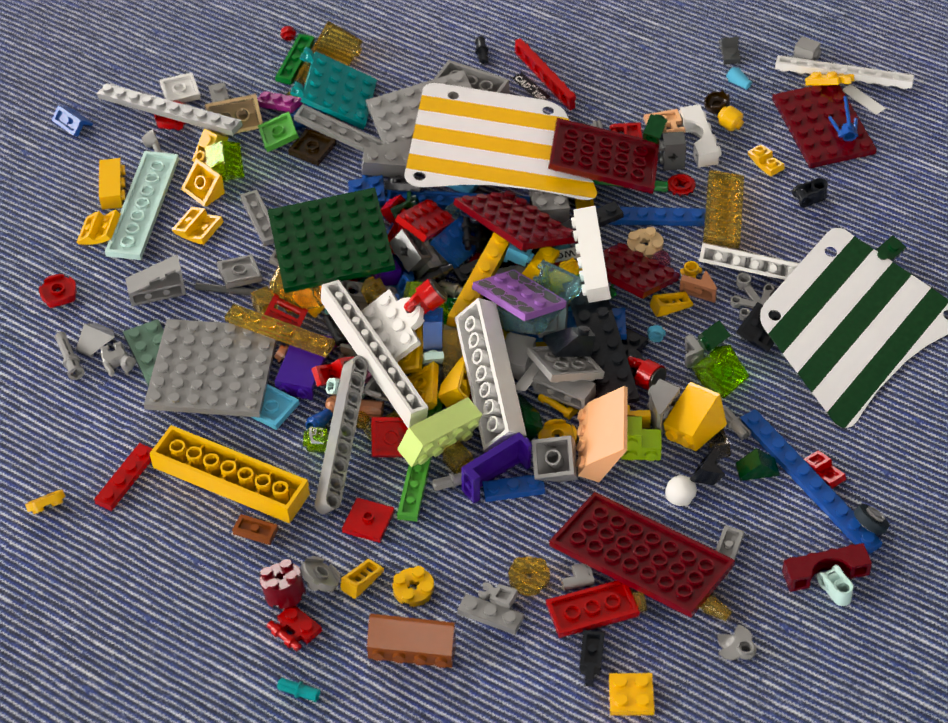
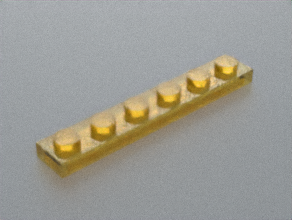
M233 304L224 316L225 321L325 358L335 346L334 339Z

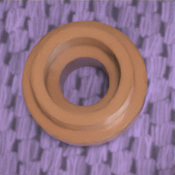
M280 345L274 356L277 362L280 363L281 360H284L288 351L287 345Z

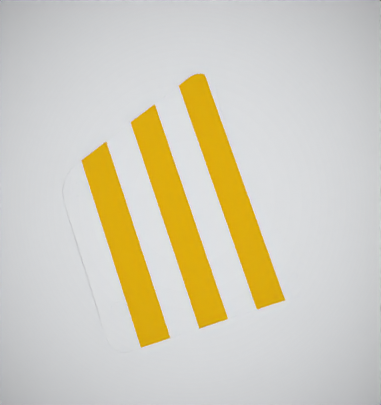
M429 83L423 87L404 174L409 184L416 187L495 185L539 190L580 200H591L597 195L593 180L548 169L557 118L569 120L566 112L557 104L541 99L442 83ZM449 92H457L459 98L450 99L447 94ZM544 107H551L554 112L552 114H545L542 109ZM416 172H422L425 174V179L416 180L413 175Z

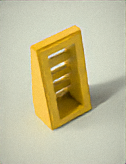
M686 292L653 295L650 302V308L656 317L693 307V302Z
M367 559L341 578L340 589L356 599L384 572V568L371 559Z

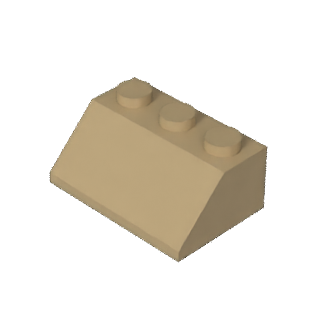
M256 94L204 105L207 111L242 120L243 126L236 133L259 129L258 125L263 123Z

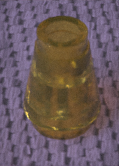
M710 595L700 607L703 613L725 622L732 613L715 595Z

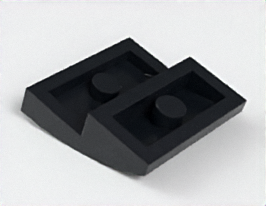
M757 302L736 331V334L756 347L769 352L775 343L762 326L760 313L763 305ZM776 311L768 313L769 318L774 321L781 318V315Z

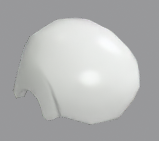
M684 475L674 476L667 484L665 491L666 499L677 506L689 505L692 499L696 497V483L692 482L690 477Z

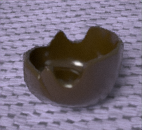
M724 90L709 93L704 101L706 110L711 114L718 115L723 107L730 106L729 93L726 94Z

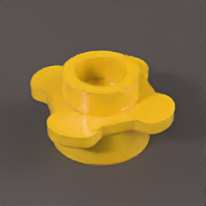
M688 261L684 264V268L680 269V273L696 278L699 273H702V268L699 267L698 263Z

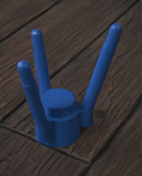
M844 96L847 123L843 124L840 130L831 116L828 118L837 131L839 138L843 137L845 141H852L858 137V118H854V125H852L847 96Z

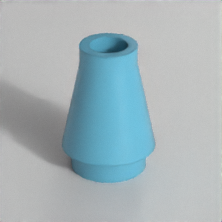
M732 67L726 75L729 82L745 90L752 84V81L748 79L740 68Z

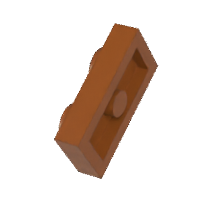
M240 514L232 532L234 535L271 545L278 531V525Z

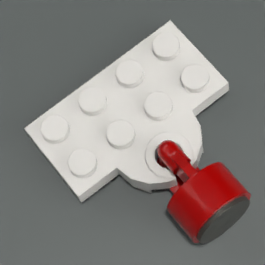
M428 278L416 288V293L411 298L407 297L397 300L395 294L389 289L361 312L398 363L422 344L415 330L425 321L423 315L430 310L434 311L446 302L447 297L441 287L433 279Z

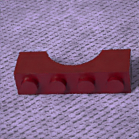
M864 543L851 544L847 547L831 548L819 553L813 552L800 557H790L783 561L782 573L789 591L792 592L810 588L811 580L815 574L823 570H831L834 565H838L849 579L870 575L872 562Z

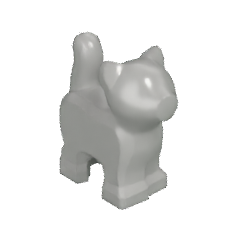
M115 342V350L109 351V345L101 347L100 355L108 375L113 377L115 374L114 369L121 366L128 376L129 371L136 364V360L127 355L122 342Z

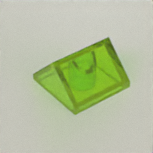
M219 141L205 147L207 165L222 175L223 180L245 177L240 143Z

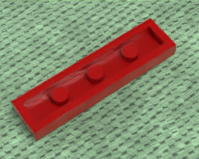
M139 443L94 498L95 504L112 511L150 464V452L153 448Z

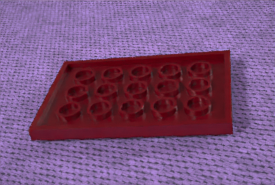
M814 85L773 94L772 96L775 106L809 168L876 154L877 148L849 100L852 125H854V118H858V137L852 141H845L843 137L839 138L837 131L830 122L829 116L834 119L840 130L842 125L847 123L844 96L846 95L840 85Z
M557 118L548 169L653 194L659 144L640 137Z
M505 191L503 193L492 192L486 195L477 194V196L464 195L454 199V206L521 251L578 243L574 240L572 229L566 228L560 221L549 217V214L538 210V207L518 197L513 191Z

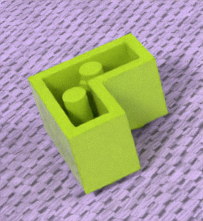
M627 416V451L623 454L621 460H661V429H642V417Z

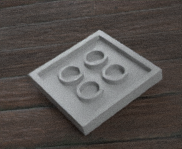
M548 346L527 347L526 354L550 382L594 381L604 377V371L591 357H555Z

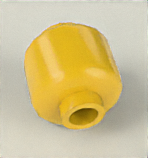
M733 106L723 107L717 116L719 125L730 132L735 129L739 130L744 124L742 120L743 113Z

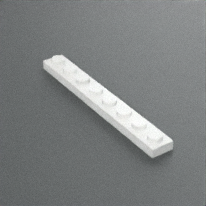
M778 55L775 69L784 72L794 71L798 74L821 72V74H827L828 72L836 71L837 74H854L855 81H863L867 84L876 83L886 87L897 86L901 89H912L914 75L780 55Z

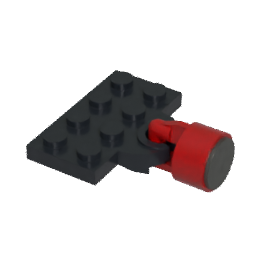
M626 327L627 339H623L622 343L633 378L638 386L649 391L650 387L655 385L659 379L665 381L666 368L651 359L643 360L640 351L649 344L648 338Z

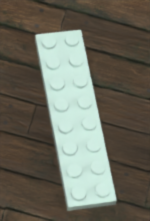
M144 151L121 209V215L112 239L109 240L105 254L107 257L142 259L178 164V154Z

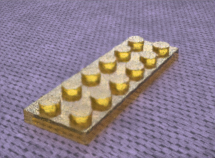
M709 170L703 243L739 249L744 190L743 175Z

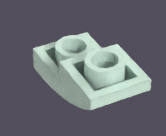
M430 350L423 353V365H428L433 361L437 364H442L444 360L443 351Z

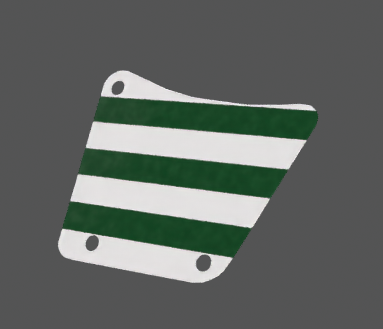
M834 228L825 234L768 298L761 308L760 320L768 335L833 422L842 428H848L858 421L877 391L908 359L927 345L948 335V320L943 315L944 311L948 310V299L888 258L886 260L879 259L877 256L878 251L845 229ZM833 247L836 249L837 255L829 257L826 255L825 249ZM771 310H776L781 314V318L774 321L769 318L768 313Z

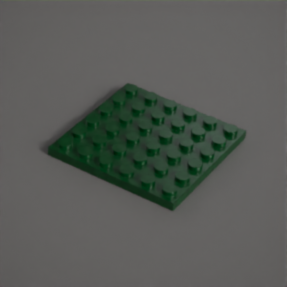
M375 187L268 209L285 293L322 286L336 280L341 282L396 270Z

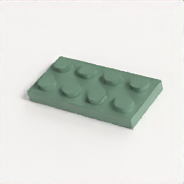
M158 319L123 331L124 338L148 387L164 332Z

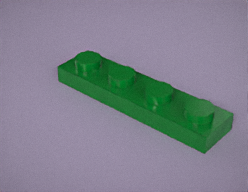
M298 35L275 76L276 82L292 85L304 63L300 56L304 52L305 47L312 49L315 43L314 36Z

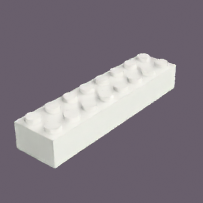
M477 298L455 317L472 400L474 405L483 414L478 425L483 450L489 451L518 432L524 437L527 435L497 305L492 301Z

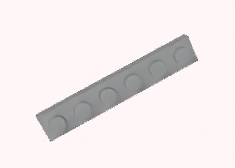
M304 104L294 115L295 121L361 152L366 147L382 145L381 140Z

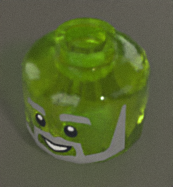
M309 427L303 433V447H306L308 452L324 453L329 436L327 429L324 427Z

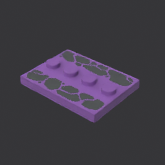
M510 270L475 281L472 285L473 290L523 321L566 308L567 301L516 270Z

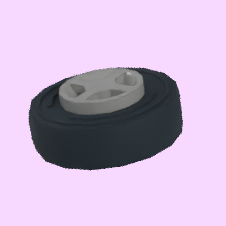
M862 503L855 509L854 516L867 530L877 535H882L889 528V522L876 508Z

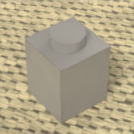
M804 36L799 39L794 47V58L818 60L821 55L820 42Z

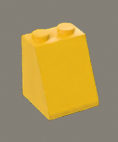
M690 382L663 423L667 439L693 451L701 448L727 425L720 394Z

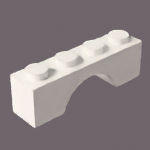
M700 104L681 107L679 111L682 119L681 127L684 126L685 132L695 134L700 138V140L694 143L693 157L697 167L718 164L721 148L716 144V136L711 132L710 122L707 123L706 112L702 111Z

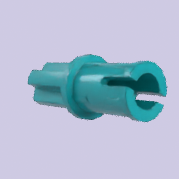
M281 678L277 685L278 690L292 694L295 698L302 697L316 703L320 697V689L304 685L302 681L298 683Z

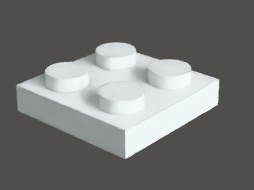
M192 72L159 80L166 100L185 103L201 99Z

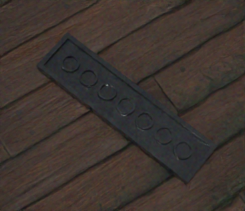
M580 278L564 282L576 327L581 325L587 326L596 336L591 358L604 371L603 379H595L593 383H596L598 398L626 386L628 387V404L640 401L609 299L588 303L587 296H583L581 287L585 282H581Z

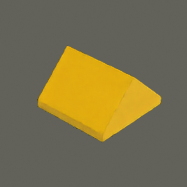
M196 158L181 190L207 207L225 194L222 175Z

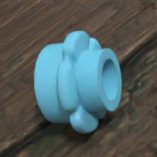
M653 325L647 329L648 338L652 342H660L663 340V336L666 335V331L659 325Z

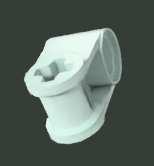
M838 565L832 566V569L817 574L819 585L828 593L834 603L839 606L850 604L852 601L853 584Z

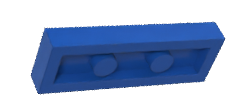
M534 475L482 481L485 502L545 494L544 482L542 480H535Z

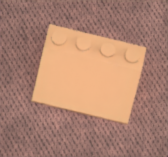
M623 386L588 402L583 409H580L577 416L579 420L577 435L579 436L577 444L578 459L576 462L578 476L600 482L627 451L628 387Z

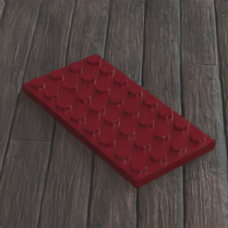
M594 492L549 540L550 547L692 618L735 566L734 559L597 492Z

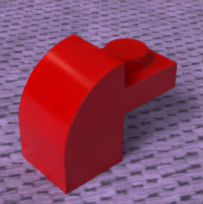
M354 356L339 358L331 364L313 367L311 370L317 387L325 386L329 378L340 379L343 365L354 358Z

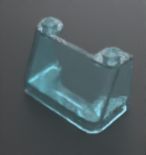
M545 260L540 262L538 268L541 269L539 276H534L533 281L565 299L567 306L581 292L580 277ZM497 307L503 330L511 333L532 335L543 333L547 326L563 310L560 309L523 321L504 308Z

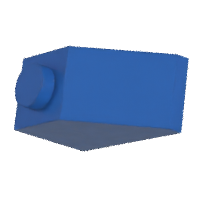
M437 308L434 311H428L423 316L425 320L423 322V352L430 350L442 351L444 313L443 308Z

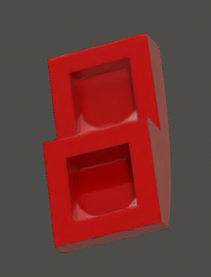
M819 450L804 458L831 489L846 481L845 473L834 467L831 458Z

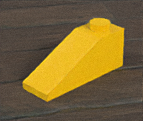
M463 355L443 380L439 389L438 398L447 408L470 395V386Z

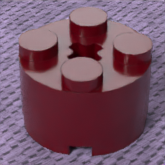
M284 559L280 563L264 567L260 571V585L265 600L270 607H273V605L279 606L280 609L292 607L302 600L301 596L303 594H306V587L300 568L292 563L290 559Z

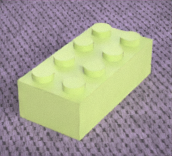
M467 397L409 427L397 450L411 467L417 464L422 465L430 457L439 456L445 449H452L462 440L464 442L469 440L473 436L474 429L478 427L479 420L483 414Z

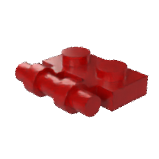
M295 605L286 608L277 616L280 624H276L272 620L267 623V628L271 630V634L281 638L288 648H293L295 651H299L302 647L299 643L300 640L308 644L322 632V627ZM289 629L293 634L289 635L286 630Z

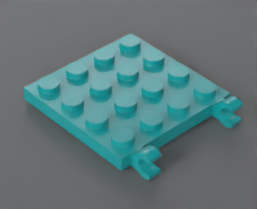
M305 47L300 59L311 63L306 83L303 88L301 83L295 82L290 94L300 97V102L363 130L369 115L366 100L373 98L377 79L317 51L313 54L310 48Z

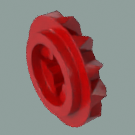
M686 174L673 175L667 181L668 191L672 192L673 195L679 194L680 197L683 194L688 196L689 193H693L696 187L695 180Z

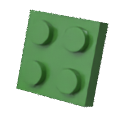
M289 111L258 125L267 152L299 138Z

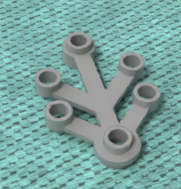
M739 273L736 278V285L740 289L745 290L751 300L734 295L730 299V305L733 308L744 306L752 309L757 302L764 305L774 293L775 287L772 284H765L760 299L751 286L752 278L750 274ZM742 308L739 311V318L743 321L751 312L748 308Z

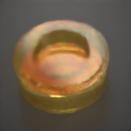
M639 591L634 592L632 595L640 613L647 611L644 594Z

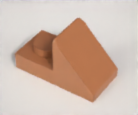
M707 271L704 272L701 280L683 275L680 280V292H686L690 296L715 303L717 287Z

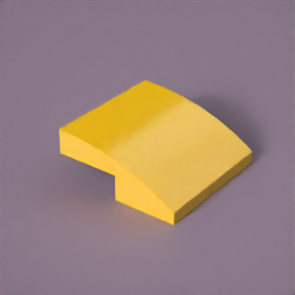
M191 207L171 230L186 240L204 245L224 221L221 216L207 214L203 208Z
M114 210L103 215L100 211H97L87 216L77 243L79 245H93L111 240L121 213Z

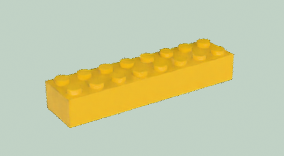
M172 425L150 452L153 468L289 524L310 495L307 479Z

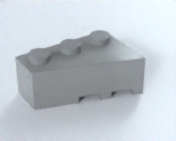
M177 254L125 278L131 307L186 295Z

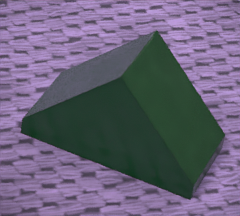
M758 448L735 464L740 481L779 476L775 458Z

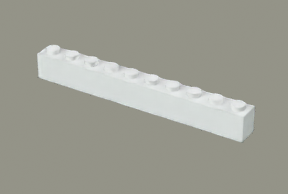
M336 280L323 284L321 289L322 304L357 355L363 356L366 359L368 371L407 428L426 419L428 406L341 282Z

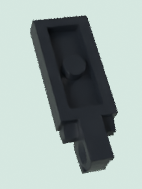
M583 630L580 674L585 675V686L593 687L594 675L600 676L605 632Z

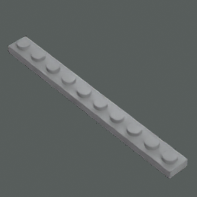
M108 83L97 92L98 99L234 136L243 126L240 119Z

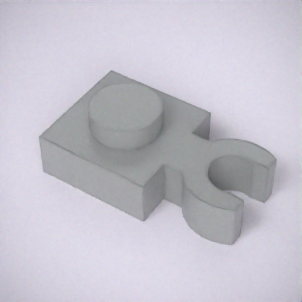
M487 582L483 583V590L485 592L478 591L480 599H490L491 603L508 609L512 607L518 596V589L501 584L494 588Z

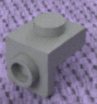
M692 334L686 336L685 350L687 353L685 354V366L689 368L703 362L704 349Z

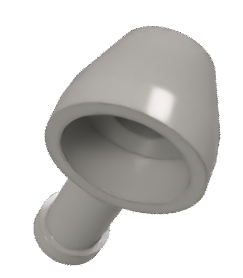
M153 129L141 137L146 148L153 147L155 152L164 153Z

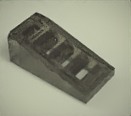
M721 429L706 442L709 452L715 448L720 453L717 459L731 456L729 440L724 429Z

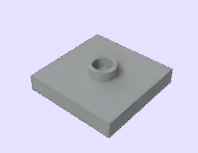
M253 255L217 262V268L226 289L262 282V275Z

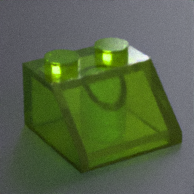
M731 345L716 347L692 368L700 383L709 390L719 393L722 399L726 398L750 377Z

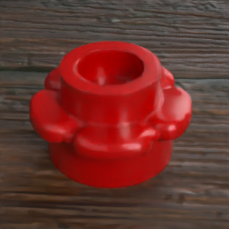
M286 26L281 29L280 37L283 40L291 41L294 39L296 31L293 27Z

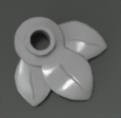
M737 625L734 635H717L718 643L722 648L719 655L726 660H736L738 658L749 660L756 655V646L752 642V634L744 626Z

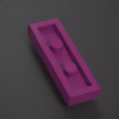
M269 91L262 92L257 98L259 107L283 112L289 111L290 113H293L303 104L300 102L301 98Z

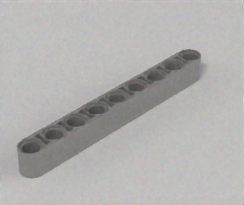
M360 355L347 361L342 367L315 499V508L318 513L323 515L337 509L342 500L368 369L366 359Z

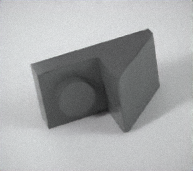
M739 37L719 39L718 43L723 64H740Z

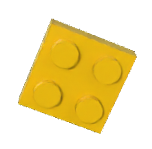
M609 673L610 715H654L652 673Z

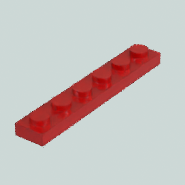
M521 38L515 40L516 55L569 111L574 109L575 93L566 86L564 81L557 77L556 73L548 67L546 62L539 58L536 52L534 53L527 43Z

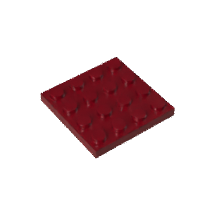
M618 243L603 250L608 282L641 299L679 280L680 274L675 272L673 268L664 266L659 261L644 256L642 252L632 251L626 244Z

